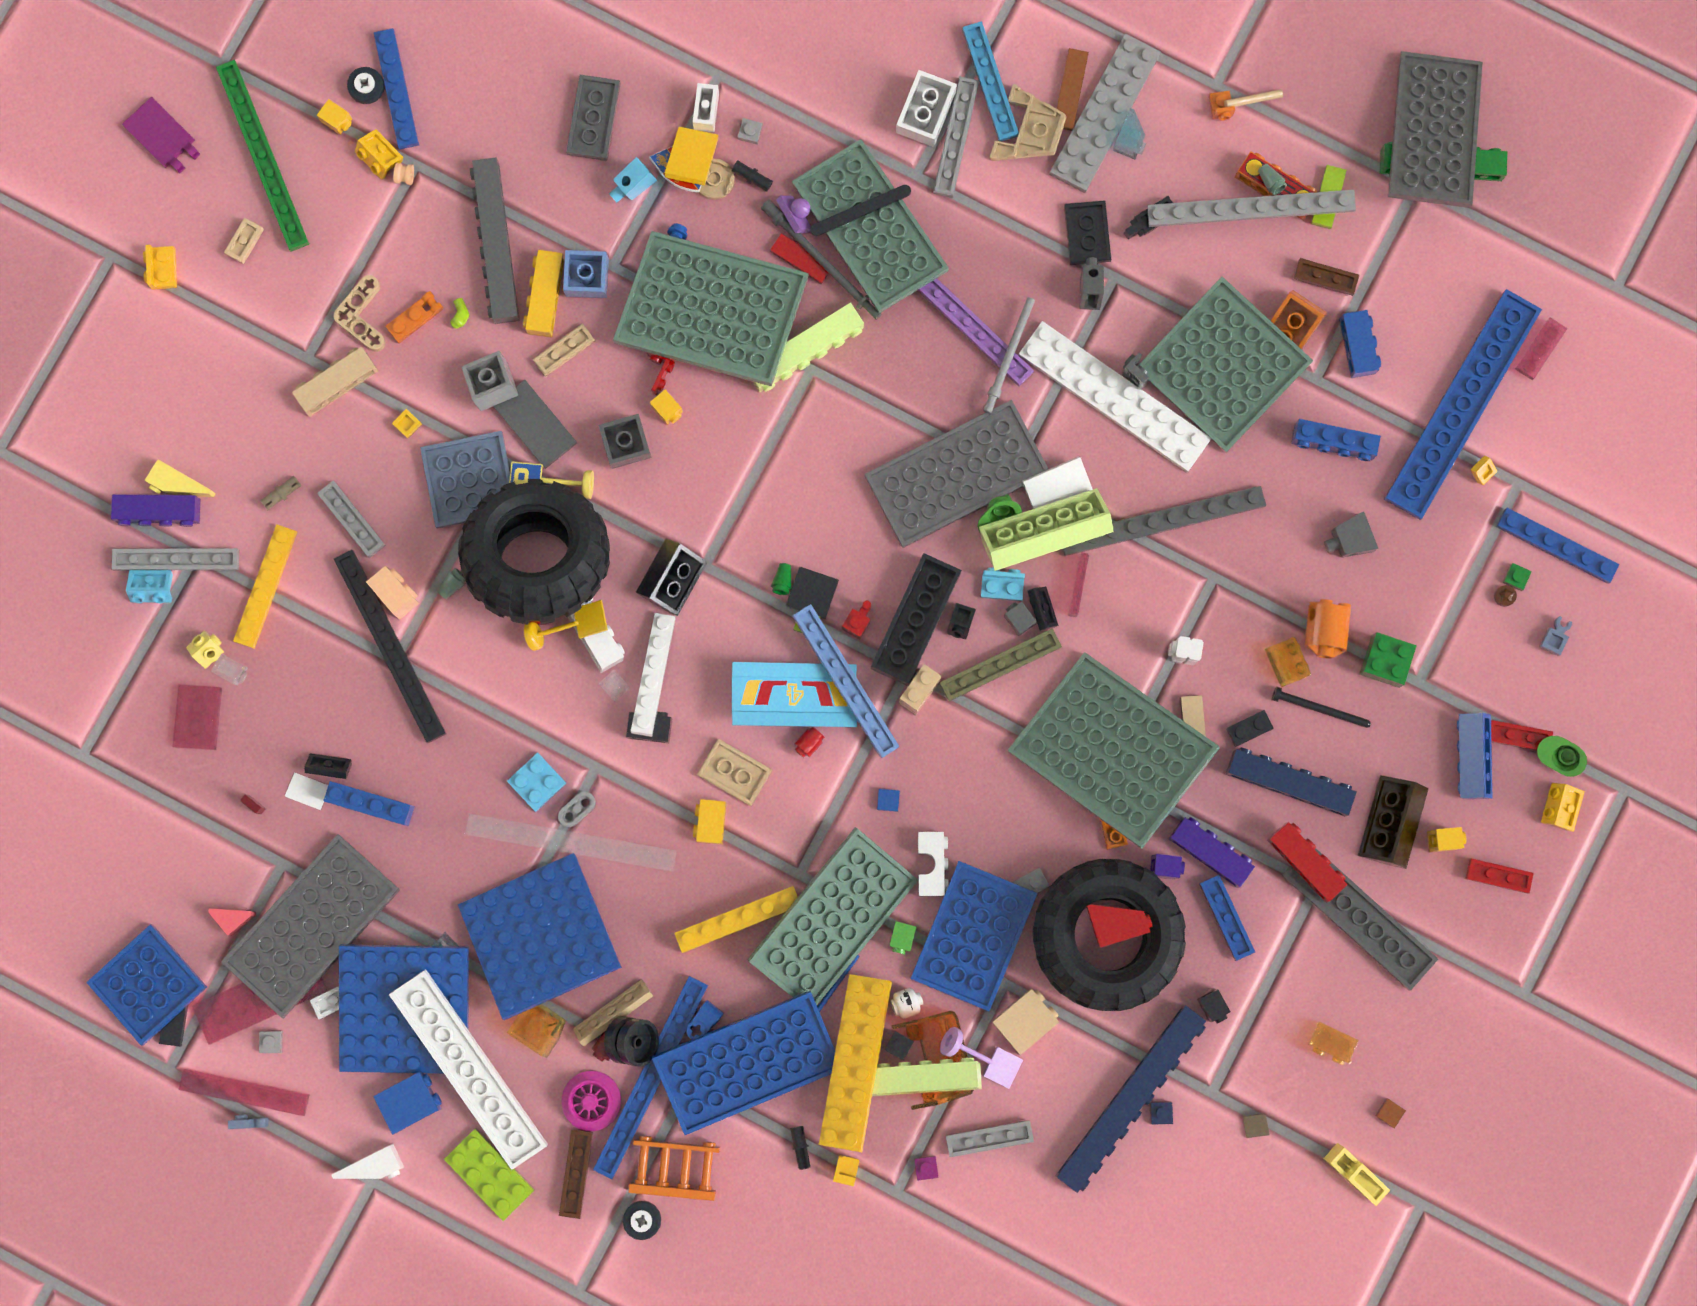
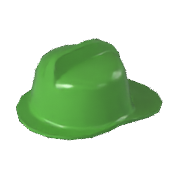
M1008 494L993 498L988 504L987 511L978 521V530L980 526L1022 513L1021 506L1017 502L1012 501Z
M1549 736L1544 738L1538 745L1537 754L1540 761L1567 777L1580 775L1587 766L1585 752L1579 746L1563 737Z

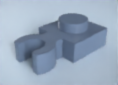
M1561 616L1557 617L1554 621L1555 629L1548 628L1540 645L1541 648L1557 656L1561 655L1569 639V636L1564 633L1572 626L1571 621L1567 622L1565 627L1561 626Z
M235 1115V1119L228 1121V1129L269 1126L268 1118L248 1119V1115Z

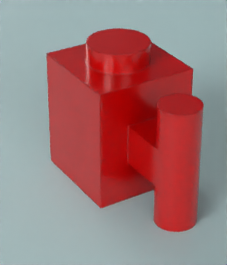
M868 600L864 601L859 612L852 608L842 625V630L860 640L871 622V619L867 617L868 612L871 610V602Z

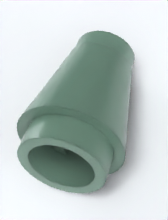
M1268 164L1263 165L1258 170L1269 193L1277 195L1287 186L1285 178Z
M457 568L449 571L437 591L443 598L447 599L466 584L462 572Z

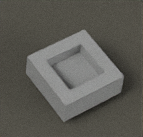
M743 118L738 140L758 145L763 123Z
M260 1031L259 1053H282L283 1031Z

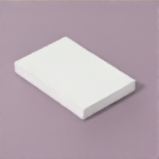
M1079 456L1022 481L1033 509L1093 490Z

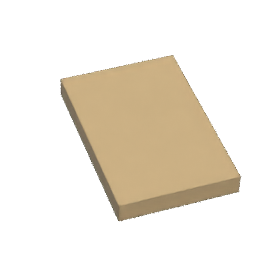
M717 739L697 775L752 806L770 776L772 769L724 741Z

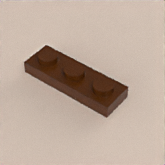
M1303 258L1299 259L1294 275V280L1351 296L1355 293L1359 274Z

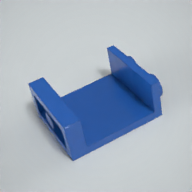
M418 1072L373 1096L392 1135L441 1110L440 1105L442 1101L437 1093H433L430 1087L433 1084L427 1073Z

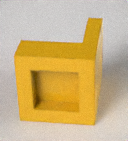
M839 1155L833 1182L854 1187L859 1159Z

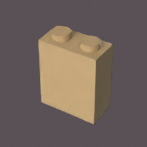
M924 664L900 697L899 704L914 715H917L939 684L941 675Z
M1029 989L992 1021L1019 1055L1024 1053L1059 1023L1057 1020L1058 1013L1052 1006L1046 1007L1043 1003L1045 998L1038 990L1033 991Z

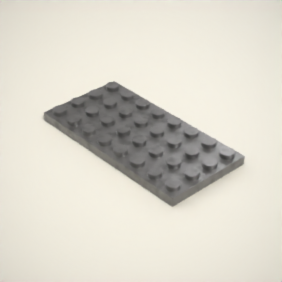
M1401 51L1388 197L1471 208L1473 204L1483 62Z
M1010 400L994 408L991 413L986 412L866 473L865 477L902 548L987 506L993 498L1005 496L1006 494L1009 495L1024 487L1023 480L1048 470V467L1013 401Z
M337 834L221 962L284 1019L339 958V945L352 944L400 889Z

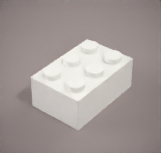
M918 70L897 122L896 133L934 147L955 96L957 84Z

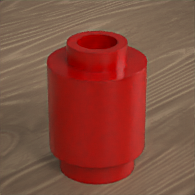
M811 727L794 743L796 746L794 750L801 757L807 756L810 758L823 743L822 740L825 737L815 727Z

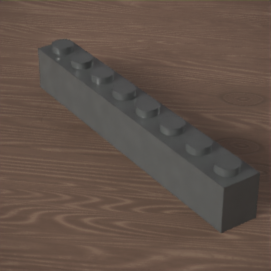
M497 157L473 160L470 176L471 180H475V187L472 188L474 200H477L478 207H475L476 219H480L481 226L477 227L479 239H482L483 246L480 247L481 259H485L486 265L482 267L484 279L488 281V286H485L486 298H490L491 306H487L489 319H493L495 324L520 321L500 165Z

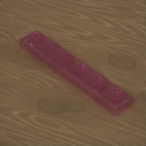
M186 1068L183 1069L179 1090L300 1116H305L310 1094Z

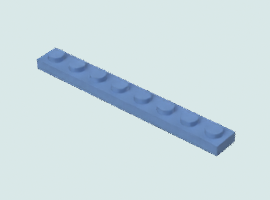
M810 604L792 615L880 758L899 748L900 746L812 605Z

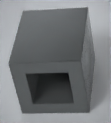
M1015 602L1006 608L1007 613H1005L1004 617L1018 636L1036 625L1037 621L1023 602L1020 604Z

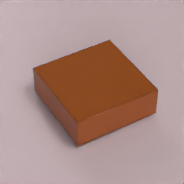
M1386 1098L1375 1116L1395 1129L1406 1110Z

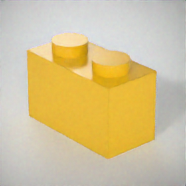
M700 799V804H696L695 816L698 817V825H694L693 837L696 838V842L723 845L726 801Z
M1462 827L1427 831L1429 853L1463 849L1464 844H1466V834L1464 831L1462 832Z

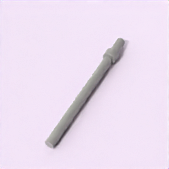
M1027 297L995 382L988 391L987 395L989 397L983 410L987 413L992 412L996 399H999L1002 390L1000 389L1035 302L1033 298Z

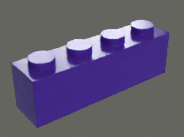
M112 494L111 519L117 522L119 526H131V523H138L139 526H151V523H159V526L171 527L172 523H180V526L192 527L193 524H200L201 499L196 495Z
M1189 817V819L1183 818L1169 837V840L1235 887L1240 888L1255 868L1251 864L1252 860L1244 854L1240 856L1235 853V848L1229 843L1218 841L1216 839L1218 836L1212 831L1201 829L1199 827L1200 823L1192 817Z

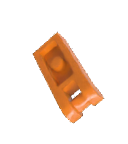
M431 291L425 293L420 300L385 326L398 343H401L443 310V306L440 302H436L435 296ZM428 304L431 308L426 312L423 307Z

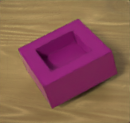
M936 1156L914 1158L917 1181L939 1178Z

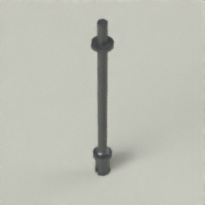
M770 199L762 205L761 210L773 220L772 223L775 226H782L858 302L856 306L858 310L865 308L876 320L882 315L869 302L868 295L863 296L801 233L794 232L784 213Z

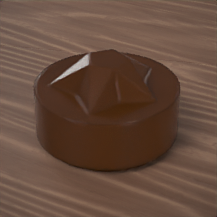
M1509 585L1499 587L1494 594L1496 603L1503 607L1512 605L1517 598L1515 589Z

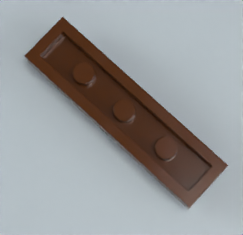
M571 1129L559 1216L581 1218L593 1132Z

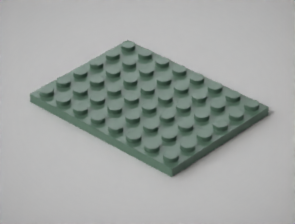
M651 231L613 342L772 387L809 275L806 272Z
M1084 652L1010 746L1008 752L1142 849L1220 748L1213 741Z

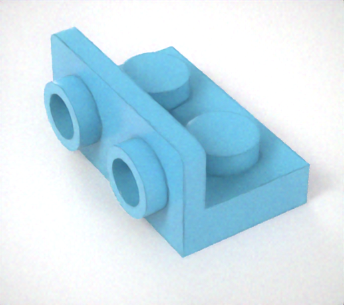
M989 567L987 570H983L981 598L1022 601L1025 574L1017 569H1008V572H1000V569L995 571L993 567Z
M129 570L126 593L130 602L138 604L172 602L170 593L173 578L172 571Z

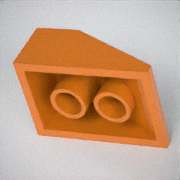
M1292 290L1271 319V322L1302 349L1327 312Z

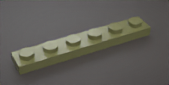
M1052 628L940 682V685L950 702L1056 651L1062 646Z

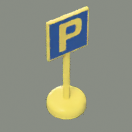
M511 463L509 483L514 481L516 485L528 483V479H541L543 483L550 484L555 481L564 485L582 486V495L586 499H591L594 487L593 470H586L582 481L541 478L543 464Z

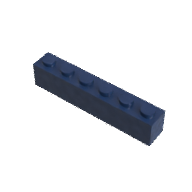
M1240 747V750L1236 749L1233 751L1225 774L1344 817L1349 816L1357 791L1351 790L1352 786L1340 783L1337 785L1331 783V778L1311 776V771L1301 768L1299 771L1294 770L1291 764L1281 761L1277 764L1272 762L1271 757L1261 754L1260 757L1252 755L1251 750Z

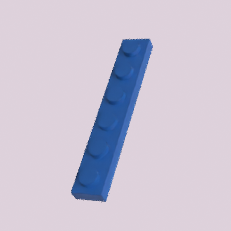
M394 28L373 32L398 148L401 150L419 146Z
M1505 508L1496 526L1608 584L1611 583L1620 565L1509 508Z

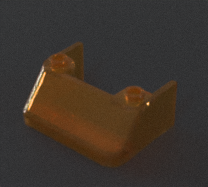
M946 1011L891 1025L892 1030L906 1027V1033L912 1041L920 1040L925 1061H932V1064H940V1060L953 1059V1063L961 1062L962 1058H968L967 1053L960 1049L951 1057L945 1056L940 1052L941 1041L945 1033L952 1027L961 1030L958 1016L954 1011ZM974 1090L921 1093L924 1102L912 1105L911 1109L915 1110L940 1105L971 1095Z

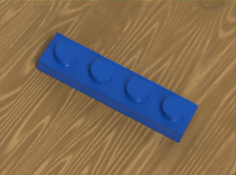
M1220 875L1199 883L1234 960L1238 961L1255 953Z

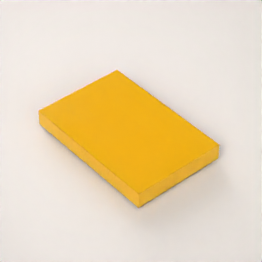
M678 127L665 170V178L705 186L718 142V134Z

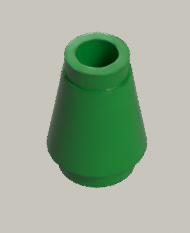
M779 564L771 584L773 593L788 595L789 591H791L790 564Z

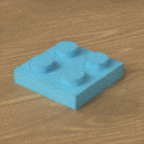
M538 752L507 780L535 812L567 784Z

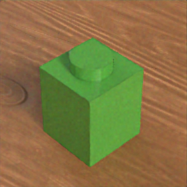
M895 922L889 945L893 947V952L904 955L906 951L910 952L916 926Z

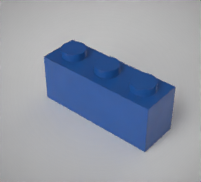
M1368 310L1343 314L1339 321L1351 378L1376 374L1381 367V359L1379 355H1376L1377 339L1375 335H1372V316L1368 315Z

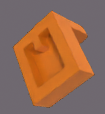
M1230 90L1209 94L1213 119L1224 121L1234 115L1235 106H1224V101L1231 99Z

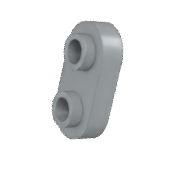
M581 792L559 811L558 819L560 823L566 827L577 825L595 808V797L589 792ZM584 799L589 800V805L586 807L582 805ZM568 813L573 814V819L570 821L566 819Z

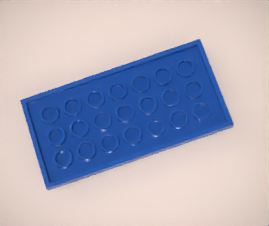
M810 990L652 1056V1060L683 1133L687 1135L832 1073L835 1048Z

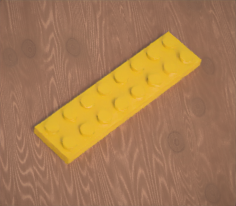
M849 974L819 1145L862 1153L892 981Z

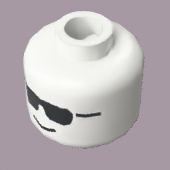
M912 988L894 993L893 999L890 1000L895 1016L899 1015L902 1019L919 1014L921 1010L920 1005H923L921 994L919 992L915 993Z

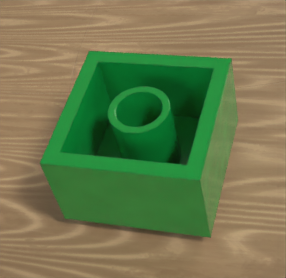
M1378 632L1374 633L1371 636L1359 675L1398 688L1404 686L1417 645Z

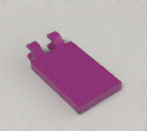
M152 96L122 124L165 168L171 165L179 174L185 167L177 157L184 150L194 160L200 155L192 145L195 139Z

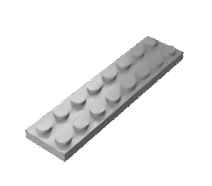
M1125 33L1049 175L1086 193L1156 64L1161 51Z

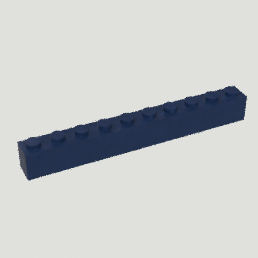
M1186 1005L1181 1007L1055 1176L1076 1193L1079 1190L1083 1192L1090 1183L1088 1178L1092 1173H1098L1103 1166V1163H1101L1105 1156L1109 1157L1116 1148L1114 1146L1118 1138L1122 1140L1129 1131L1127 1126L1131 1121L1134 1123L1142 1114L1139 1110L1144 1104L1148 1105L1155 1096L1152 1093L1157 1087L1161 1088L1168 1078L1165 1076L1169 1070L1174 1071L1179 1065L1180 1060L1178 1058L1181 1054H1187L1191 1049L1193 1038L1195 1036L1199 1037L1206 1028L1204 1026L1206 1020Z

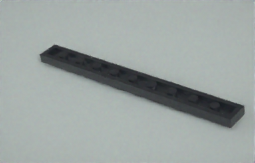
M350 550L334 558L426 742L430 743L444 736L447 733L378 597L366 583L368 578L355 552Z

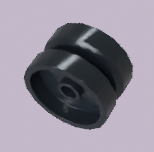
M621 1016L614 1019L608 1026L604 1037L605 1052L609 1059L615 1063L642 1067L649 1064L652 1056L656 1055L659 1045V1036L655 1025L649 1020Z

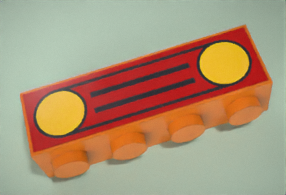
M1251 151L1235 175L1236 179L1263 196H1275L1268 192L1258 173V170L1263 165L1268 164L1285 178V183L1287 184L1285 189L1277 195L1317 192L1312 186L1302 184L1296 176L1283 172L1280 166L1265 161L1261 154ZM1307 215L1297 217L1304 221Z

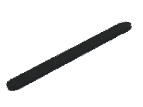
M901 185L817 222L811 226V233L814 236H820L904 199L911 194V188L908 185Z

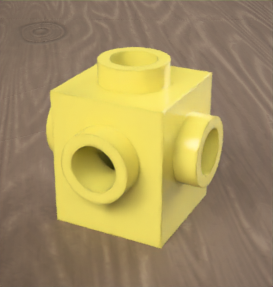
M205 630L195 636L186 647L190 655L205 669L212 662L217 661L224 652L220 646L222 642L214 634L210 636Z

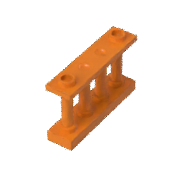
M639 1136V1139L634 1140L633 1145H640L638 1175L635 1183L631 1182L629 1184L628 1193L715 1200L716 1190H711L710 1177L713 1152H720V1147H716V1143L703 1142V1145L652 1141L650 1136ZM649 1146L662 1147L659 1180L656 1181V1185L647 1184L648 1180H646ZM670 1148L683 1149L680 1183L677 1184V1187L669 1186V1182H667ZM692 1150L704 1151L702 1181L699 1189L690 1188V1184H688Z

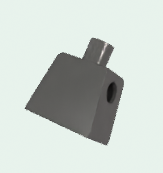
M1090 257L1086 259V265H1083L1080 276L1079 309L1100 310L1104 295V266L1098 265L1097 258Z
M1364 512L1335 527L1331 531L1333 538L1324 541L1328 553L1339 550L1342 558L1372 553L1378 549Z

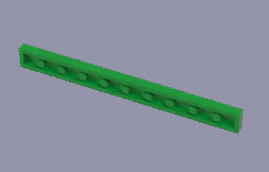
M235 60L217 66L216 69L290 252L305 247L310 243L238 64Z

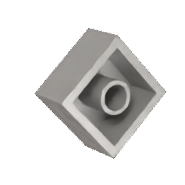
M500 351L461 366L472 400L480 411L518 396L508 362Z

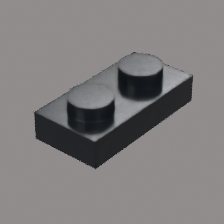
M1047 587L1028 590L1029 600L1039 630L1059 626Z
M1265 710L1226 728L1235 747L1274 729Z
M310 753L304 770L307 774L346 779L352 763L351 759Z

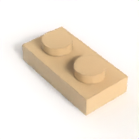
M244 218L224 253L244 264L264 231L263 227Z

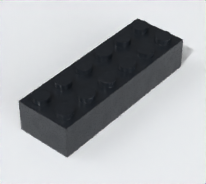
M923 553L874 658L871 670L909 686L962 570Z

